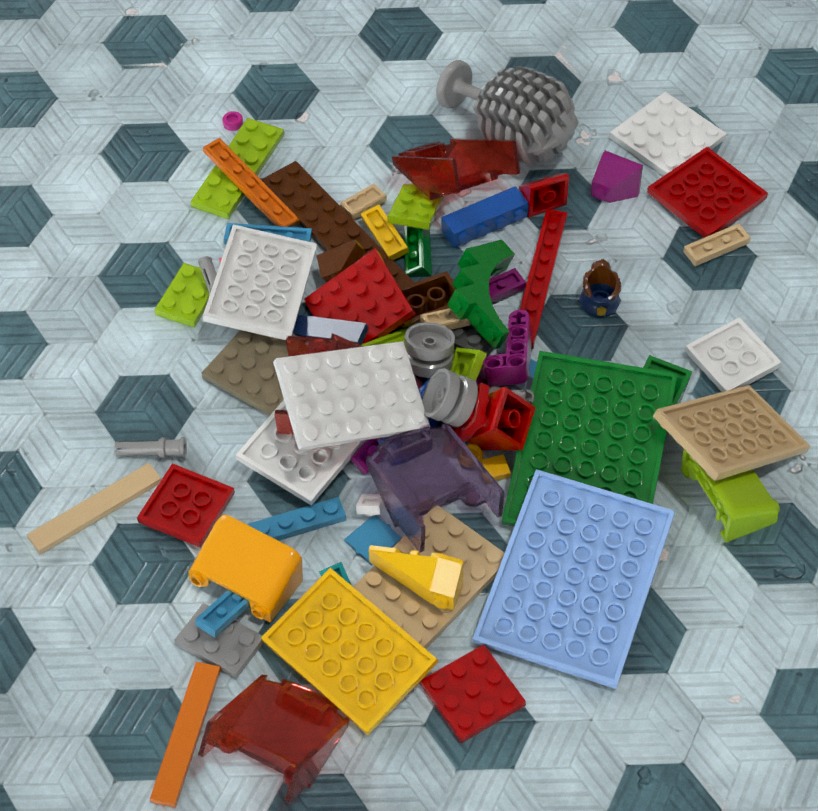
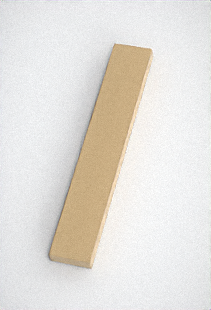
M147 463L26 534L27 538L39 555L156 487L160 483L161 477L150 463Z

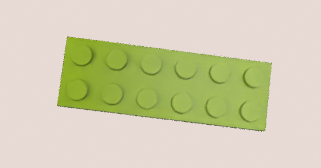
M247 118L228 147L258 176L284 137V129ZM215 165L192 198L191 207L229 219L245 194Z

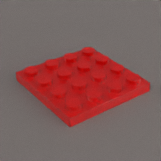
M709 147L704 148L647 188L649 195L704 238L722 231L766 200L768 192Z
M376 249L370 251L304 298L314 317L366 323L369 329L362 344L386 336L416 314ZM328 342L333 351L360 347Z

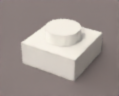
M362 494L356 505L357 514H365L367 516L380 515L386 503L385 495Z

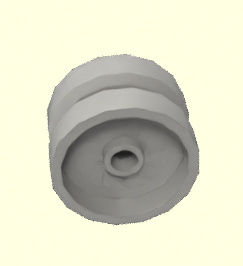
M424 322L415 324L406 331L404 345L414 375L431 378L439 369H452L455 336L449 328L438 323Z
M445 368L439 369L433 374L424 391L422 400L425 409L424 415L437 421L442 420L445 424L453 427L462 426L472 414L478 395L476 381L463 375L458 376L457 373Z

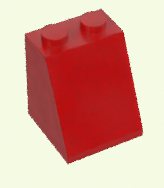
M502 387L488 394L490 402L485 413L487 415L486 423L483 428H479L474 433L471 439L467 440L471 444L478 445L481 450H523L536 407L509 388Z

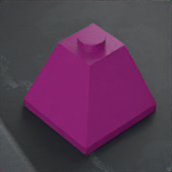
M604 150L592 180L591 196L608 203L638 197L640 194L643 165Z

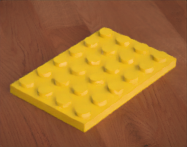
M331 568L261 637L262 641L368 736L438 663L435 656Z

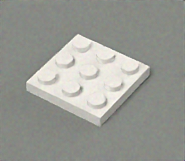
M740 317L685 346V352L721 392L747 386L781 366V361Z

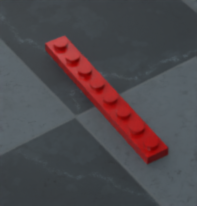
M546 209L520 310H525L529 313L532 331L531 349H534L567 220V212Z

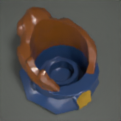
M605 259L593 262L591 270L584 274L583 290L578 299L587 313L600 318L615 313L622 301L619 297L621 292L620 278H618L617 272L611 270L610 263Z

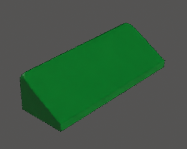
M404 226V242L409 250V253L405 254V273L409 277L431 276L430 229Z

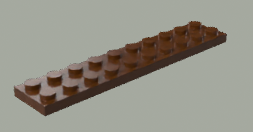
M297 161L262 179L273 193L298 217L299 224L303 228L312 229V238L325 252L356 240L365 249L363 256L373 249L379 252L399 287L414 283Z

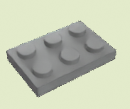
M203 603L174 639L175 645L211 665L220 666L221 671L237 679L263 645L262 635L234 620L215 638L195 625L196 618L209 607Z

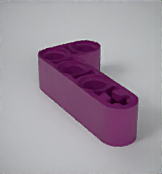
M515 310L509 315L508 330L510 333L507 336L506 354L491 355L483 361L486 382L491 386L522 384L529 379L532 331L529 313L525 310Z

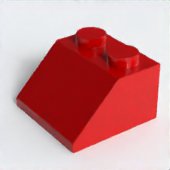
M557 173L519 186V191L529 203V218L545 213L546 209L553 210L567 205L569 175L567 173Z

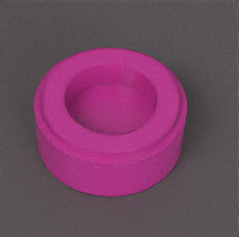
M228 112L222 118L224 128L229 131L239 130L243 125V117L239 112Z

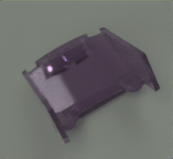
M442 424V427L437 428L423 425L419 429L395 434L377 446V450L366 458L367 468L394 527L399 526L420 553L425 550L426 527L422 516L437 506L443 507L460 499L465 505L470 507L486 503L497 518L503 514L504 490L448 424Z

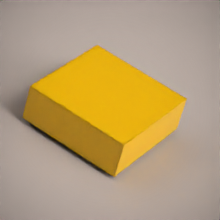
M504 454L481 460L488 483L510 478L511 472Z

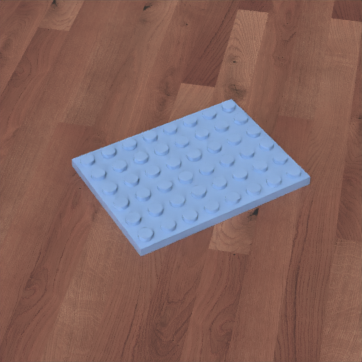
M536 469L474 633L473 643L478 645L484 644L487 648L617 689L675 511Z

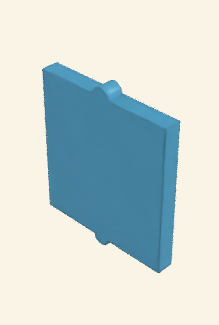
M375 515L347 536L344 541L355 550L357 556L360 555L372 566L373 564L369 562L370 545L393 548L402 537L391 529L390 524H386Z

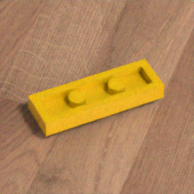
M380 205L360 214L363 222L389 259L395 260L409 253L407 245L393 224L387 223L388 217Z

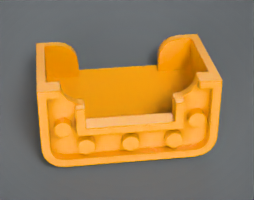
M224 514L215 522L188 572L189 580L198 587H207L212 581L249 600L251 613L256 618L264 619L270 623L303 582L302 557L295 549Z

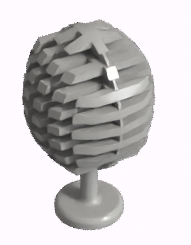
M455 60L447 65L437 83L436 97L439 104L446 108H454L460 105L466 97L476 100L473 109L478 117V127L489 147L494 148L495 151L525 164H536L535 158L539 162L545 160L547 163L555 158L553 152L559 154L563 151L569 139L571 140L574 136L579 122L574 113V103L562 81H557L556 78L547 76L542 72H537V70L532 68L515 66L517 71L514 68H502L497 72L499 77L493 76L482 90L472 85V70L468 63L462 60Z

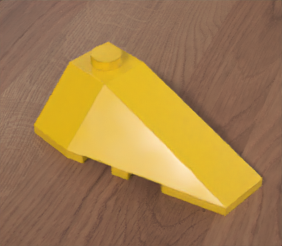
M370 545V563L427 602L434 604L440 609L447 608L454 611L463 588L464 560L433 552L431 556H422L419 551L411 550L410 554H405L397 548Z

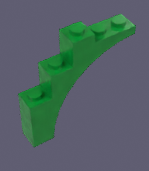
M503 240L465 249L457 264L461 269L452 284L456 289L447 304L460 320L468 319L494 350L501 348L510 333L497 315L489 295L490 278L506 270L515 255Z

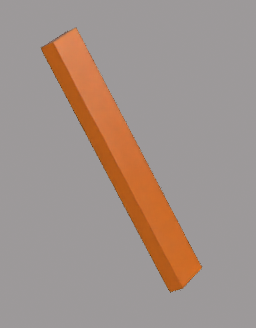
M221 138L203 147V152L275 226L294 227L299 224L298 217Z
M201 662L195 663L150 796L151 803L176 808L221 672L220 666Z

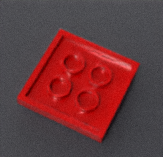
M172 463L138 514L137 520L138 523L201 548L215 522L219 519L235 494V490L231 486Z
M484 644L420 681L421 687L461 743L526 706L523 696Z

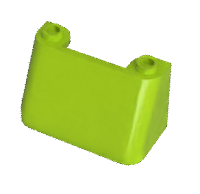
M684 449L680 470L685 478L690 477L692 481L698 480L717 511V521L721 520L724 525V530L720 531V534L726 543L777 522L778 513L780 512L779 504L775 499H772L753 469L714 481Z

